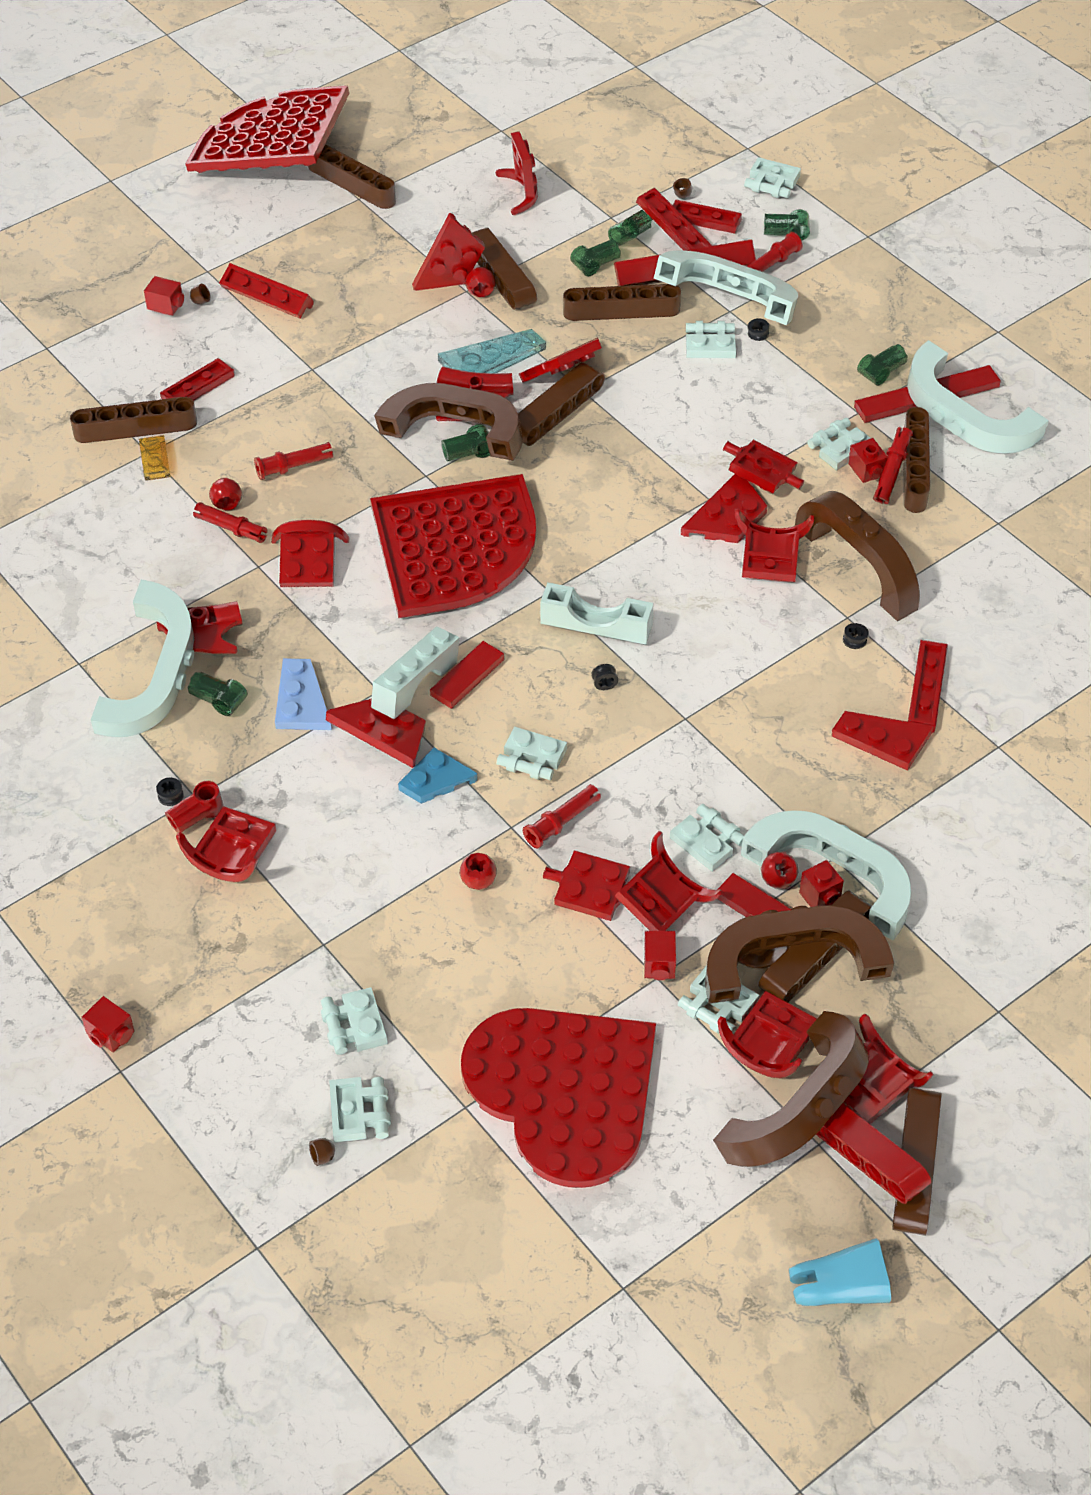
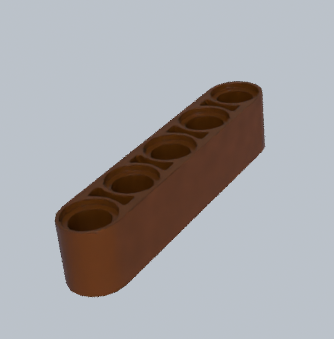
M326 144L316 164L308 166L311 172L381 209H389L396 204L395 183L391 178Z
M486 227L471 232L473 235L478 236L485 246L477 264L492 272L496 279L495 287L509 306L515 310L536 303L537 294L533 284L492 231Z
M671 284L570 288L563 293V315L570 321L672 317L679 314L681 305V289L677 285Z
M582 362L518 413L523 435L522 443L527 446L533 445L596 394L604 384L605 375Z
M177 397L79 409L70 415V422L74 439L80 443H91L188 431L197 425L194 401L188 397Z
M912 407L907 410L904 427L910 429L913 435L907 447V458L903 461V502L905 509L909 512L921 513L927 507L930 491L929 414L921 407Z
M850 890L842 894L831 905L850 909L869 919L872 905ZM828 941L790 946L764 972L758 987L764 992L767 991L789 1003L843 947Z
M909 1087L901 1149L927 1170L931 1178V1184L906 1204L895 1199L892 1230L926 1236L931 1204L941 1092Z

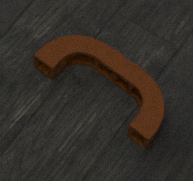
M425 383L408 387L388 398L374 415L379 434L402 438L414 422L428 416H444L489 425L492 429L486 436L490 456L514 461L523 442L518 413L509 400L495 393L454 385Z
M827 491L804 503L798 509L795 526L806 521L810 515H814V523L805 535L809 541L813 542L834 529L873 566L880 579L882 588L880 606L897 622L918 610L920 600L919 584L908 555L899 542L856 502L843 493Z
M797 906L791 910L781 912L768 910L760 915L749 916L731 924L713 943L709 952L705 975L708 1004L739 999L741 983L737 965L746 955L755 951L820 941L833 942L844 947L852 955L857 966L860 981L891 977L894 967L892 952L886 938L878 927L863 915L850 909L838 906Z
M823 1011L806 1032L819 1055L826 1056L825 1059L787 1104L773 1115L756 1121L730 1119L713 1139L727 1164L752 1167L772 1163L797 1151L820 1131L861 1081L868 1066L869 1056L867 1048L851 1020L839 1013Z

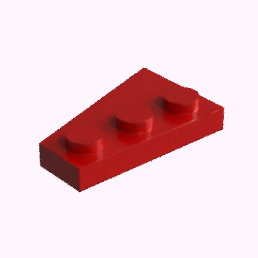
M844 711L833 727L831 737L908 771L931 736L934 726Z

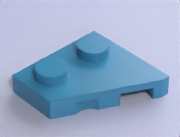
M433 748L398 783L399 791L422 804L434 799L437 795L453 792L456 785L467 781L470 785L477 781V773L440 750Z

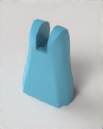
M877 1238L824 1257L796 1264L788 1270L792 1283H809L798 1286L793 1290L796 1304L802 1306L891 1302L890 1282L880 1242Z

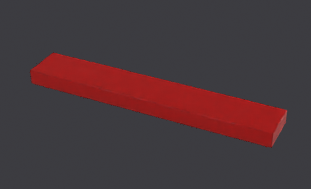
M752 239L684 250L717 256L743 266L749 265L756 260ZM659 255L615 262L614 267L618 286L656 281L657 279H654Z
M990 365L936 379L939 384L959 398L998 388L1001 380ZM908 387L858 399L854 402V408L864 423L907 412L912 407H917L910 397Z

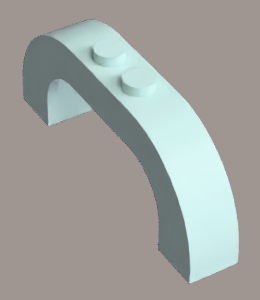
M665 252L659 255L654 279L674 286L685 281L701 282L752 299L767 307L764 315L765 318L784 325L791 322L798 299V292L791 285L777 277L700 252Z
M929 340L917 350L908 376V391L915 405L925 409L929 417L972 446L993 453L1020 452L1032 447L1043 438L1049 420L1030 407L1026 408L1017 417L1008 420L993 419L984 415L944 388L936 380L935 377L944 370L948 356L946 351Z
M141 579L133 600L136 617L155 620L168 629L150 685L142 694L128 700H116L99 696L91 717L94 734L109 737H128L143 733L156 726L167 716L175 703L179 690L184 689L186 683L185 671L187 666L192 665L194 659V633L187 606L174 591L164 585Z
M784 811L772 814L758 821L744 835L741 856L759 866H762L764 859L771 853L783 852L791 848H805L822 855L867 880L877 889L880 895L870 909L869 920L878 927L884 936L891 940H894L903 928L911 898V884L908 874L894 855L871 839L864 838L851 831L847 826L840 825L825 816L807 811Z

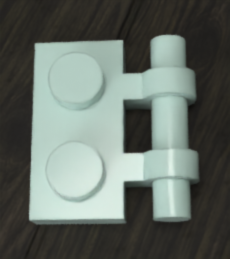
M758 157L750 170V178L745 180L744 187L751 188L753 192L757 193L761 191L770 193L772 197L776 198L780 196L789 198L791 189L794 188L801 175V168Z
M703 321L686 323V333H695L686 334V358H735V334H725L735 333V323H725V321H717V323H703Z
M848 418L832 422L829 428L824 431L819 430L813 434V438L807 441L811 449L817 446L821 448L819 457L836 471L848 464L850 446L852 444L870 439L868 435L857 427L848 431L846 428L851 426ZM833 436L838 438L834 441L830 440Z
M514 726L504 746V754L506 755L499 754L497 765L506 767V770L510 772L520 771L530 774L531 778L540 780V778L551 780L554 774L553 769H558L566 753L567 742Z
M701 804L697 808L696 813L703 818L698 821L689 815L670 831V839L713 872L732 856L733 848L729 844L733 841L738 846H742L744 835L740 833V828L734 823L729 824L721 818V813L716 809H710L705 804ZM714 826L720 832H722V834L717 836L709 829H711Z
M706 966L690 985V992L696 995L695 999L691 1000L683 995L678 1002V1006L686 1010V1014L691 1018H699L709 1024L710 1029L718 1034L717 1020L722 1016L726 1018L727 1024L734 1034L736 1026L728 1022L729 1018L733 1017L742 1023L758 1002L759 994L741 984L738 1000L711 1003V1005L720 1010L717 1014L705 1008V1005L708 1003L705 988Z
M371 987L343 994L342 1006L334 1005L332 997H325L321 1000L323 1008L321 1016L329 1029L327 1037L330 1045L334 1046L337 1055L346 1053L348 1050L346 1044L355 1042L357 1052L388 1044ZM348 1019L350 1028H341L339 1021Z
M361 1077L329 1080L334 1142L366 1139L365 1128L367 1127L375 1128L376 1138L378 1139L388 1137V1127L391 1125L390 1114L386 1111V1102L389 1097L388 1089L384 1087V1079L382 1077L372 1078V1087L362 1088ZM363 1103H373L374 1112L364 1113Z

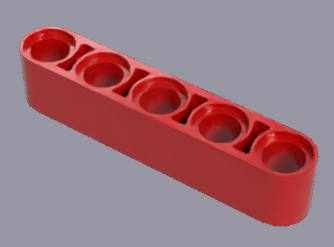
M843 1103L816 1134L903 1204L909 1202L931 1184L930 1175L918 1161Z

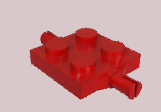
M754 439L748 445L741 448L729 441L723 447V451L735 456L728 470L738 477L754 483L765 491L774 493L781 485L786 483L800 490L804 484V480L792 474L798 462Z
M574 850L568 865L563 871L546 866L543 872V879L559 883V888L554 898L555 905L611 921L616 908L621 904L615 895L626 885L630 874V866Z

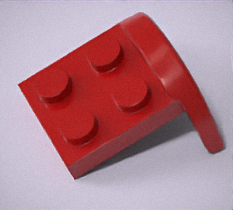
M520 131L511 133L514 168H502L495 172L497 177L510 178L524 186L525 199L518 206L511 209L512 215L526 211L536 203L538 198L537 178L535 172H532V168L535 167V159L533 153H530L527 139L523 140Z
M735 509L736 522L746 535L742 578L795 582L799 539L804 537L814 523V515H810L806 521L793 527L770 528L751 522L741 513L740 509Z
M295 520L278 526L272 534L271 543L276 544L281 538L280 587H334L335 537L341 539L344 543H349L348 534L338 525L322 520Z
M223 806L196 848L189 843L181 832L177 833L176 839L188 861L203 873L223 881L241 882L249 878L257 867L259 857L276 832V824Z
M658 831L651 843L652 860L615 897L649 931H666L695 901H714L723 892L721 889L711 890L704 888L685 876L669 857L663 843V833Z
M765 991L734 1034L730 1030L726 1018L720 1016L717 1024L723 1044L739 1062L764 1076L785 1078L792 1075L801 1065L803 1060L798 1058L795 1061V1059L809 1041L810 1037L806 1031L817 1018Z
M863 1014L859 1018V1026L865 1040L864 1045L868 1051V1066L861 1081L845 1099L843 1104L871 1124L909 1091V1087L925 1085L933 1077L932 1071L928 1073L918 1071L899 1058L877 1033L870 1017L867 1014Z

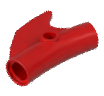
M442 366L437 378V383L495 393L504 398L514 395L512 373H476ZM436 416L437 421H463L444 416Z
M237 601L211 606L187 607L194 633V652L212 654H235L238 652L237 646L222 639L224 633L232 627L243 625ZM157 622L158 631L164 632L167 635L168 629L163 624Z

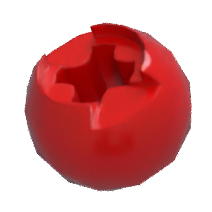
M477 267L467 274L466 288L470 294L483 298L492 293L495 288L496 279L490 270L484 267Z
M226 477L220 478L212 484L209 490V498L215 507L227 511L239 505L242 499V490L236 481Z
M786 852L769 854L761 866L763 880L774 889H785L791 886L799 873L797 862L793 856Z
M473 853L463 859L459 874L462 882L467 887L481 890L489 887L494 882L497 868L494 860L487 854Z

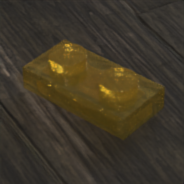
M164 435L140 438L139 444L145 481L171 477Z

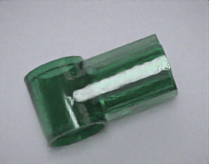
M797 209L790 214L764 215V235H786L794 232L801 240H804L810 234V217L805 210Z
M640 210L611 226L608 230L609 240L615 246H621L650 229L653 219L646 212Z
M611 239L589 249L584 245L578 246L571 253L570 260L585 276L589 277L594 275L601 265L620 258L621 251L618 243Z
M899 344L893 345L876 356L872 354L864 356L858 364L857 371L873 384L879 386L887 380L892 371L907 363L908 355L905 353L904 347Z
M476 424L470 427L464 435L442 440L441 447L446 461L473 454L478 458L490 456L486 440L489 431L486 426Z
M195 672L187 687L189 694L211 703L214 709L224 716H231L248 695L246 688L240 682L233 679L224 682L203 672Z

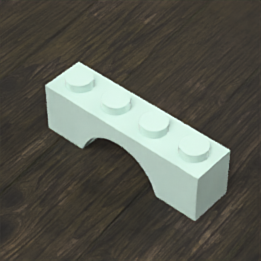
M547 582L540 601L541 624L646 645L653 625L654 603L626 598L617 607L601 608L584 601L577 594L574 587Z
M436 626L373 681L371 708L395 719L411 704L419 683L430 671L442 677L457 663L460 637Z

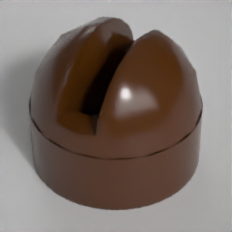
M680 178L673 183L674 193L678 198L685 199V197L691 195L692 185L689 179Z
M201 283L191 289L190 299L193 303L199 305L210 301V292L206 285Z
M318 1138L309 1141V1151L316 1166L323 1165L333 1159L335 1146L331 1140Z

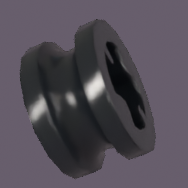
M756 318L748 323L749 338L755 341H763L769 337V323L766 320Z
M859 623L848 624L844 630L843 643L851 649L863 648L867 643L868 629Z
M611 664L598 665L591 672L594 686L598 690L612 689L618 683L616 669Z
M164 778L156 786L158 800L162 805L175 806L184 797L182 784L176 778Z

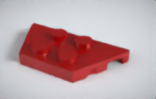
M448 214L412 283L413 290L419 291L466 284L467 274L474 269L484 251L483 241L478 236L473 235L466 225L462 226L456 220L454 214Z
M598 337L519 373L520 379L523 383L547 372L553 375L575 366V364L595 357L594 351L602 348Z
M734 474L681 527V535L689 537V533L705 534V539L739 543L745 534L736 522L735 509H740L741 513L748 520L757 524L767 514V505L748 480Z
M372 698L326 711V721L407 766L415 767L416 757L425 731L426 720L405 709L393 719L371 708Z

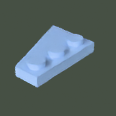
M283 658L275 716L276 729L332 730L331 723L325 720L327 709L311 659Z

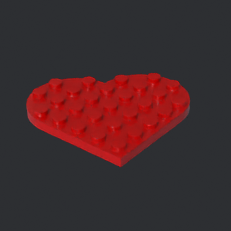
M514 1008L502 1011L481 1022L467 1038L461 1055L463 1084L467 1093H470L479 1104V1108L493 1117L514 1123V1138L521 1158L524 1157L526 1162L533 1168V1172L551 1183L565 1187L586 1188L608 1182L610 1177L622 1169L626 1170L638 1153L643 1132L656 1023L534 1008Z

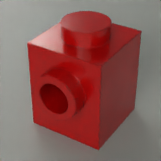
M154 276L144 289L148 310L173 316L184 303L181 282Z
M870 438L850 446L848 464L859 479L866 483L881 477L888 456L875 439Z
M825 860L802 872L799 893L810 907L831 906L842 895L844 880L828 860Z
M645 931L644 978L655 980L675 979V931Z
M102 996L82 1016L85 1031L90 1040L100 1048L104 1046L111 1052H115L121 1045L126 1044L135 1032L131 1015L105 996Z

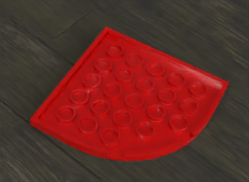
M348 85L283 91L278 93L279 97L266 100L264 96L229 111L220 117L221 122L216 126L210 125L200 136L185 163L187 172L196 171L202 173L208 170H246L254 167L265 169L271 166L289 167L300 164L304 166L316 164L350 94Z
M523 474L370 498L371 509L398 618L466 607L493 596L520 575L529 562L535 547L536 518Z

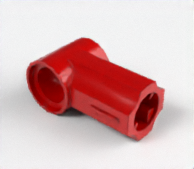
M209 780L198 783L192 795L165 812L166 818L177 833L185 831L203 818H214L218 815L223 807L218 785Z

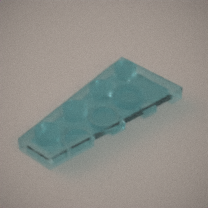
M533 329L438 353V362L444 367L476 373H498L546 350V341Z

